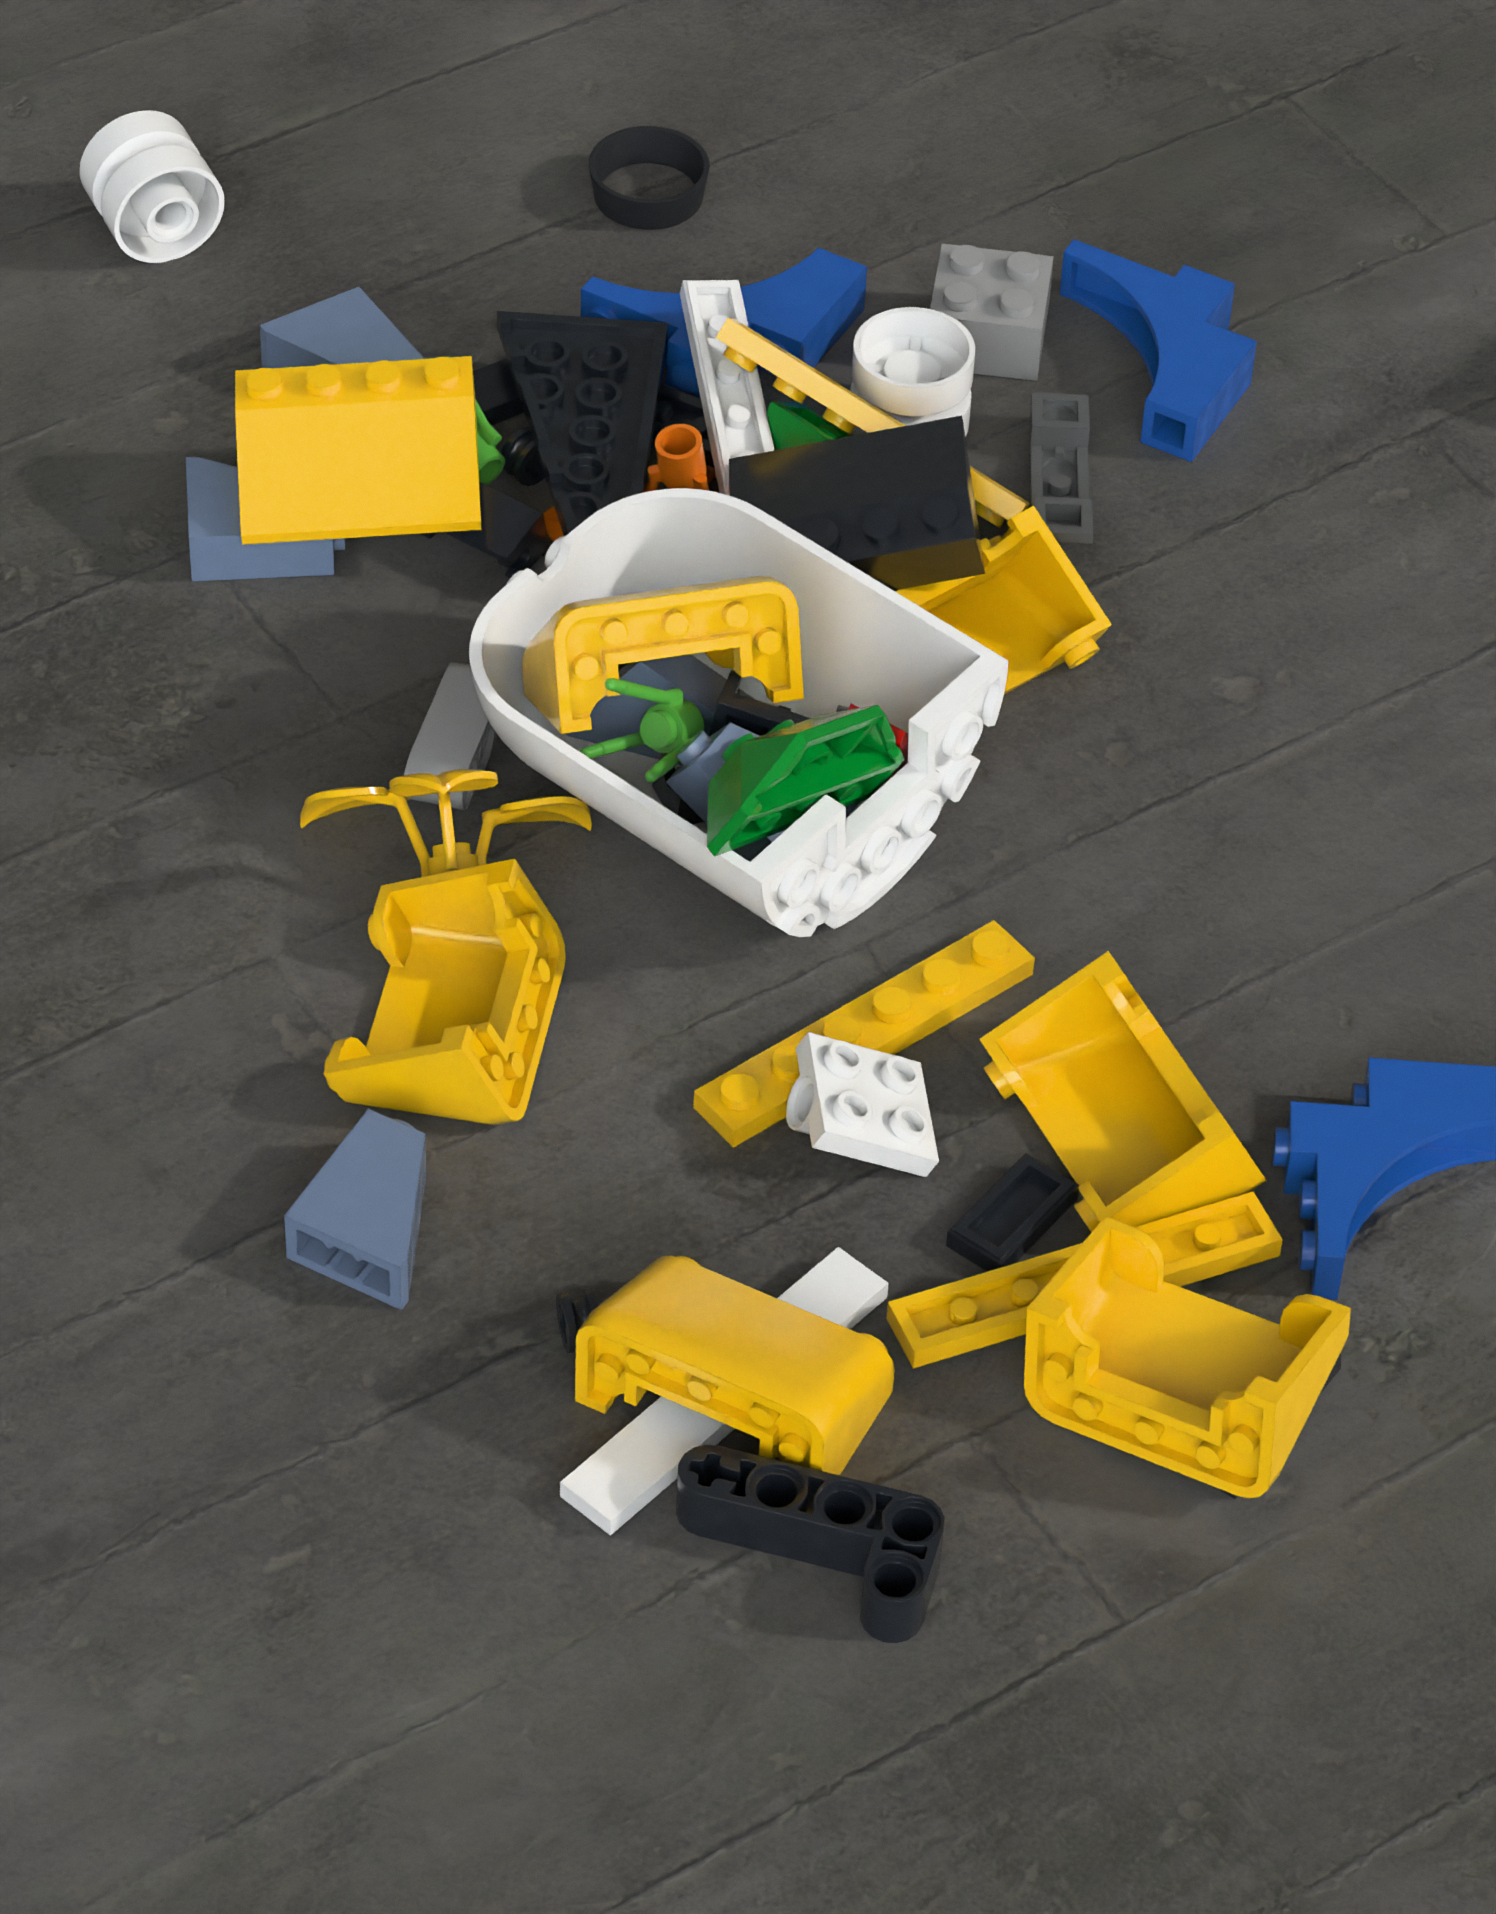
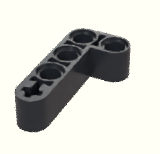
M717 1445L694 1447L683 1455L678 1464L676 1515L679 1523L688 1532L700 1537L864 1577L860 1621L864 1630L871 1637L886 1643L907 1641L918 1633L927 1612L941 1562L945 1517L941 1508L933 1500L921 1495Z

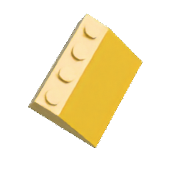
M472 356L235 370V419L242 545L482 530L477 416Z

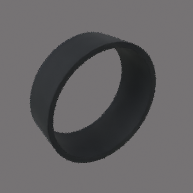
M657 126L626 128L603 138L597 143L590 154L589 171L596 205L605 216L621 225L648 230L672 227L691 218L702 204L710 168L709 158L704 148L697 141L682 132ZM639 163H655L670 166L683 172L695 185L681 194L668 198L638 199L625 196L610 189L603 181L612 172L622 167Z

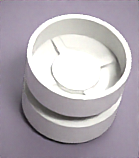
M151 110L123 115L99 130L84 150L80 162L81 183L120 248L130 257L148 263H162L181 258L200 247L217 228L222 218L225 204L222 187L205 160L200 156L198 149L184 127L174 117L163 112Z
M902 307L878 313L865 321L855 335L851 392L906 426L962 415L966 437L969 428L971 387L975 361L974 340L970 332L959 321L936 310L920 307ZM858 426L853 431V435L867 433Z

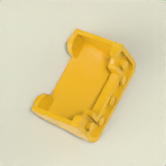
M1034 506L1011 517L1006 522L1010 528L1002 537L998 535L990 540L987 537L980 540L985 574L895 591L1007 659L1009 662L1004 694L1064 662L1069 669L1084 663L1100 650L1096 641L1112 625Z
M756 576L572 602L558 610L526 647L522 659L524 696L561 734L592 730L590 714L596 703L606 695L608 697L620 695L605 687V681L608 678L619 679L618 664L704 652L714 664L722 668L735 669V672L741 677L753 676L759 679L764 686L766 697L773 703L804 699L799 611L796 598L789 588L772 577Z
M515 858L381 885L373 914L370 915L368 920V934L371 943L377 950L381 951L390 964V968L366 1047L358 1038L354 1037L342 1038L334 1042L325 1060L323 1073L329 1087L345 1102L489 1125L516 1122L522 1119L527 1109L565 968V944L556 921Z
M1109 951L979 1039L993 1059L991 1063L983 1067L993 1084L1005 1100L1014 1093L1017 1094L1074 1181L1079 1184L1078 1189L1084 1199L1075 1204L1074 1207L1091 1232L1105 1216L1137 1227L1249 1193L1267 1181Z
M1105 1216L1027 1307L1024 1389L1027 1400L1041 1417L1053 1424L1244 1498L1260 1497L1267 1492L1280 1475L1349 1335L1351 1308L1316 1295H1298L1283 1309L1280 1324L1163 1281V1254L1153 1238L1144 1231Z
M661 1256L591 1311L578 1330L576 1336L575 1401L606 1414L618 1395L624 1394V1402L637 1406L648 1390L759 1438V1456L774 1460L777 1457L783 1462L840 1475L893 1392L895 1369L886 1346L870 1334L857 1333L706 1269L688 1257Z

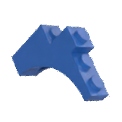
M1074 239L1063 254L1059 295L1080 303L1110 322L1130 341L1144 361L1151 378L1152 390L1145 399L1140 442L1192 462L1251 385L1257 341L1227 330L1230 325L1235 283L1187 265H1183L1176 276L1173 277Z
M818 247L810 256L788 270L763 281L740 287L749 328L814 368L864 311L867 266ZM592 276L581 288L580 317L668 323V341L664 366L667 367L666 384L700 398L680 293L635 289ZM757 365V369L774 375L760 365Z
M1368 1057L1364 1084H1352L1350 1105L1290 1101L1286 1127L1274 1128L1272 1166L1283 1167V1194L1299 1195V1219H1310V1231H1301L1299 1270L1310 1271L1311 1295L1329 1300L1338 1299L1345 1256L1353 1238L1370 1215L1392 1195L1413 1182L1433 1173L1460 1165L1496 1160V1067Z

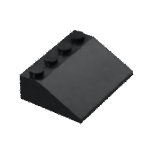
M962 415L729 459L730 496L759 508L893 591L985 574Z

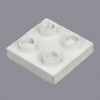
M808 1032L796 1047L800 1076L791 1088L787 1101L786 1120L788 1126L794 1131L810 1134L812 1148L927 1177L939 1162L921 1062Z

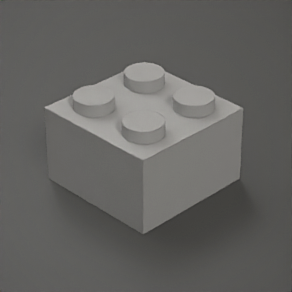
M941 245L930 309L953 317L970 332L975 343L973 374L1032 381L1038 380L1049 309L1054 256L1038 255L1025 251L1012 252L977 248L972 245Z

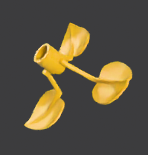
M470 769L450 770L439 775L432 773L408 774L391 779L389 782L390 789L384 787H343L321 791L306 798L300 814V826L304 828L310 822L321 817L354 807L374 804L394 806L399 812L420 862L421 877L487 864V853L492 832L499 824L560 821L572 823L591 831L592 821L588 806L583 801L573 797L548 796L503 804L500 808L482 812L483 823L476 853L471 854L470 843H455L449 792L487 789L496 786L498 779L495 772ZM437 793L443 844L432 847L433 858H430L407 801L410 800L411 796Z

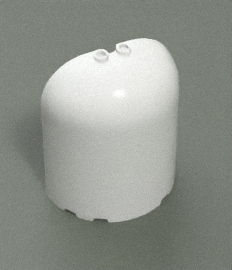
M689 488L653 490L623 498L598 510L569 534L556 539L549 547L545 556V566L548 569L539 575L529 568L516 572L509 579L506 586L493 596L483 608L476 620L469 643L472 678L481 707L500 739L523 762L768 923L781 929L788 935L797 937H811L817 926L823 923L836 929L856 918L883 897L909 871L933 842L937 835L929 829L937 820L941 808L947 799L953 802L960 801L978 768L980 760L971 754L981 736L983 724L988 727L995 726L1004 696L1009 662L1007 659L759 508L733 496ZM748 577H772L788 587L797 601L804 699L773 703L766 697L763 684L753 676L743 677L739 688L755 700L776 707L782 705L791 708V712L809 718L834 713L838 705L848 708L850 704L859 708L879 705L886 714L890 724L908 733V763L867 800L860 802L847 818L846 807L830 796L824 795L751 862L733 850L714 857L707 848V824L702 822L692 825L664 807L654 791L652 783L645 780V773L659 759L624 750L590 759L581 753L580 750L597 743L561 734L524 696L522 675L523 653L529 642L564 605L581 600ZM704 652L691 654L724 678H728L732 669L722 668L714 664Z

